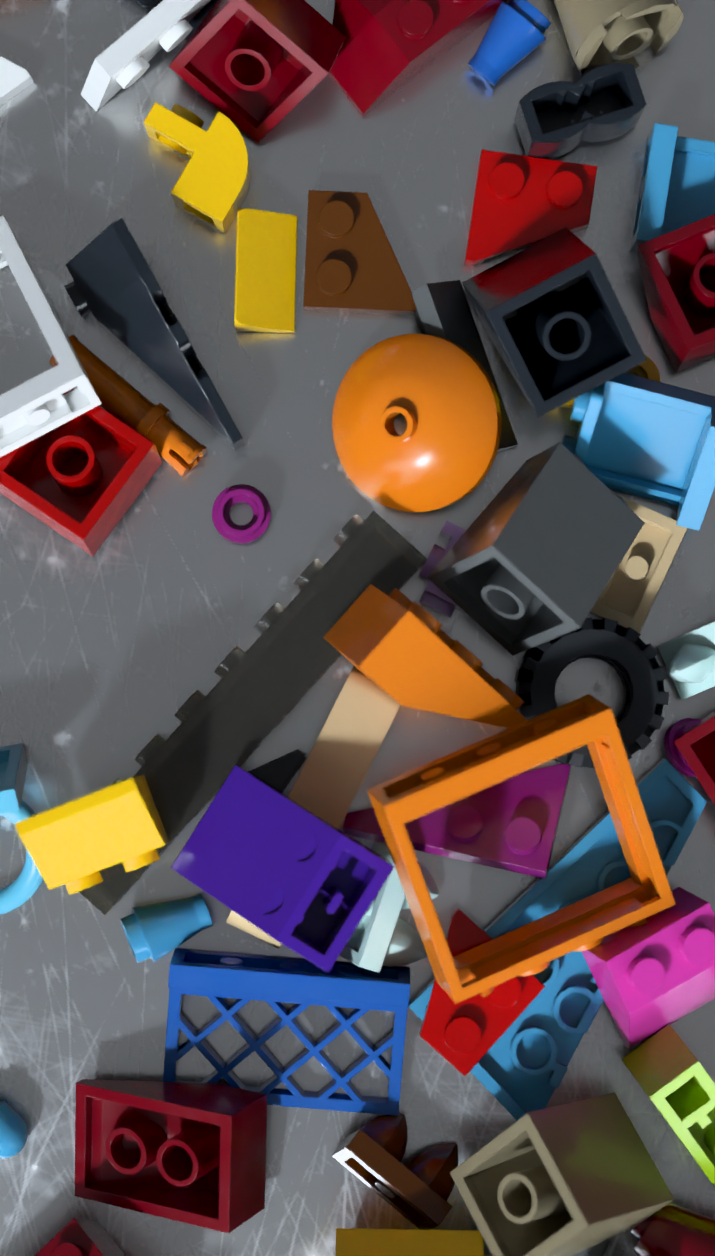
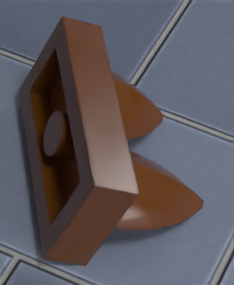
M401 1113L398 1116H379L367 1122L361 1129L345 1137L332 1154L333 1158L418 1229L429 1230L442 1223L453 1207L447 1200L455 1184L450 1172L458 1167L459 1161L458 1145L451 1142L432 1147L415 1157L405 1167L401 1161L406 1151L408 1135L406 1118Z

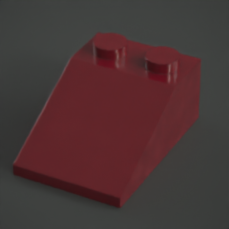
M82 1079L76 1082L75 1196L225 1233L232 1232L265 1208L267 1094L217 1083Z

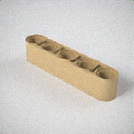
M353 666L288 796L338 829L401 706L355 666ZM231 910L226 923L278 949L280 948V942Z

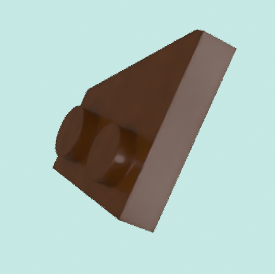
M309 190L304 311L415 315L416 306L411 289L368 193Z

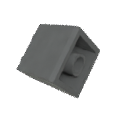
M559 442L525 461L435 566L428 579L514 656L582 626L645 522L627 506L621 496L612 492L585 466L579 456L570 452Z

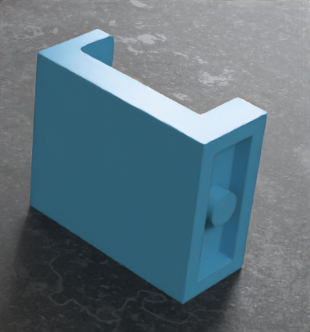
M654 123L647 138L630 251L637 252L636 248L639 244L715 214V142L677 136L678 126Z
M622 373L575 398L570 420L579 422L575 437L564 435L561 444L570 452L579 456L585 466L608 488L678 506L676 525L699 531L715 488V396Z

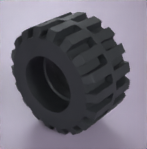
M590 617L585 619L580 628L528 649L522 657L523 662L520 668L517 669L514 680L516 682L515 693L524 701L518 708V712L527 720L557 708L555 686L559 675L565 667L578 659L596 658L610 664L619 674L623 684V704L618 715L615 717V721L628 760L638 750H644L652 741L650 737L653 732L660 730L665 719L661 716L663 706L668 705L669 692L664 691L663 679L668 678L664 666L660 667L655 658L658 655L651 644H645L639 638L641 634L631 627H622L617 624L618 621L606 618L599 620ZM587 744L554 758L559 762L577 767L595 768Z

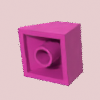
M681 887L671 891L675 905L647 917V924L636 927H624L605 936L598 946L582 951L621 1039L628 1048L635 1046L659 1032L668 1024L671 1025L715 999V915L709 902Z

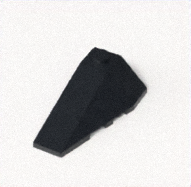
M123 218L115 221L66 264L74 281L64 286L81 317L92 312L100 327L235 451L245 446L238 428L205 368L197 358V354L184 329L170 309L161 287Z

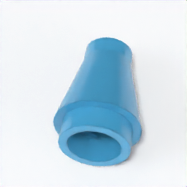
M200 893L188 898L132 907L133 914L120 919L137 963L149 958L155 963L200 931L213 926L209 911Z

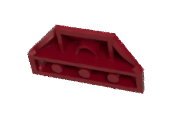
M335 0L332 25L344 34L346 39L329 74L364 117L492 18L501 2L507 4L510 0Z

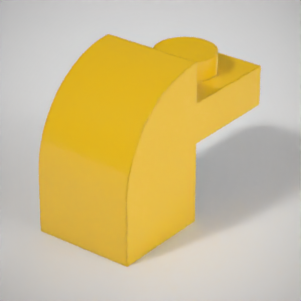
M155 102L143 122L148 137L189 160L171 191L175 206L226 234L237 215V209L242 207L250 187V164L246 145L240 131L228 117L219 111L208 130L205 131L202 129L204 121L190 110L174 104L172 109L169 110Z

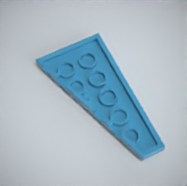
M663 758L636 785L667 876L671 866H674L707 801L667 759ZM609 810L548 868L546 879L538 878L484 931L495 939L631 878ZM571 951L551 960L547 968L533 974L545 987L470 1071L517 1121L529 1112L546 1108L555 1089H558L568 1070L567 1066L584 1033H587L604 1001L582 951ZM434 979L408 1005L422 1021L429 1003Z

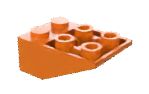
M370 584L323 637L360 672L402 706L504 728H511L527 721L517 711L524 701L501 680L493 678L482 668L483 663L457 640L454 641L440 629L442 625L417 602L409 600L396 588L388 596Z

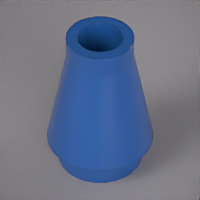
M510 0L507 4L501 2L475 55L467 64L483 79L495 86L503 75L546 40L543 34L551 25L550 21L526 0Z

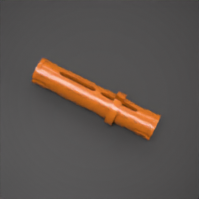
M75 335L69 336L68 338L102 403L100 406L153 442L158 454L175 468L182 477L189 474L200 462V459L197 457H203L207 447L200 444L169 418L170 410L162 403L154 405L84 346ZM52 355L49 361L52 367L58 365L54 355Z

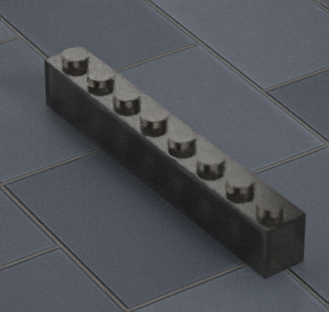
M374 510L365 520L358 514H355L333 539L340 546L336 553L326 564L316 558L294 582V585L301 590L286 608L277 601L254 626L261 636L245 652L237 645L215 669L214 672L222 679L206 696L201 691L196 690L175 713L174 716L182 722L167 740L160 734H157L134 759L142 767L133 777L145 776L170 841L166 845L156 848L159 857L218 793L235 764L241 767L342 655L323 637L367 587L372 584L389 596L395 588L400 591L426 562L427 558ZM117 778L110 786L120 783L122 780ZM122 862L100 870L103 882L79 892L106 915L118 904L154 862L127 873Z

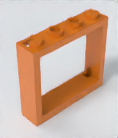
M590 694L367 789L436 981L455 1004L478 993L484 998L500 983L518 975L529 976L539 973L548 967L551 960L571 951L592 949L598 946L605 936L627 926L636 927L647 924V917L675 905L612 709ZM587 744L631 878L452 957L404 823Z

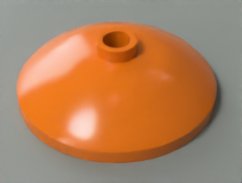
M404 334L378 342L361 354L350 366L336 393L332 413V431L336 452L345 472L364 494L388 508L404 512H427L442 509L460 501L481 483L497 455L502 431V417L494 384L486 370L472 354L458 344L442 337L428 334ZM399 413L407 421V429L402 435L398 434L394 428V420Z

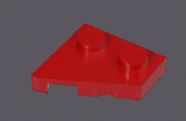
M482 149L464 265L474 266L483 263L484 259L515 249L517 251L526 249L565 227L572 233L587 229L591 215L597 166Z
M457 907L451 914L446 940L452 957L493 940L489 934L460 908ZM518 975L496 985L494 990L484 998L478 993L455 1004L434 977L432 992L419 1032L420 1037L463 1076H466L543 990L545 985L534 975Z

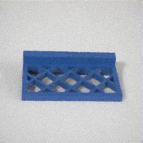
M175 948L169 968L168 988L170 989L163 1082H192L176 1080L177 1061L196 1046L216 1070L202 1082L192 1083H216L223 1077L228 1084L222 1085L267 1094V1105L398 1116L410 993V967L382 966L380 973L358 967L351 962L335 961L330 971L326 972L303 958ZM182 994L207 996L221 1013L197 1032L181 1014ZM222 998H234L236 1000L228 1005ZM250 1000L266 1001L280 1017L258 1036H255L236 1014ZM281 1002L295 1003V1005L287 1010ZM310 1005L326 1006L339 1021L316 1041L312 1039L295 1019L297 1015ZM340 1007L355 1009L346 1015ZM369 1010L395 1012L393 1031L375 1046L371 1044L354 1024ZM228 1020L248 1044L224 1063L204 1038ZM287 1025L307 1049L285 1067H282L263 1043ZM181 1029L189 1039L178 1047ZM347 1030L366 1053L345 1071L341 1072L322 1049L343 1031ZM392 1046L389 1064L381 1054ZM254 1051L275 1074L260 1087L245 1086L231 1071ZM313 1056L334 1078L319 1092L304 1091L290 1076ZM374 1061L389 1078L387 1098L362 1096L349 1080ZM282 1082L288 1089H277L275 1087ZM340 1087H342L347 1094H338L334 1092L337 1091Z

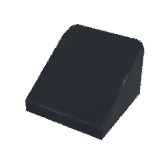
M297 749L250 770L248 773L283 793L306 760V753L301 749Z

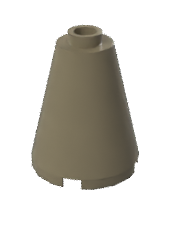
M554 0L575 67L580 71L581 75L611 63L633 64L634 68L639 67L634 57L649 46L656 55L678 32L684 19L677 0Z

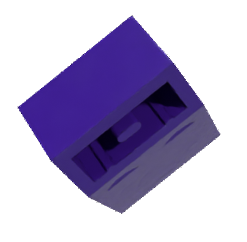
M236 764L171 866V869L267 935L326 972H329L394 868L385 857Z

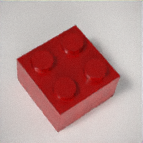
M70 389L69 391L63 393V395L73 391L74 389ZM97 406L0 457V493L94 557L161 466L162 461L153 442L100 406Z

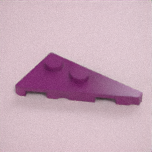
M557 764L519 773L404 823L413 849L546 879L571 774V765ZM373 807L346 814L343 824V830L346 834L386 843Z

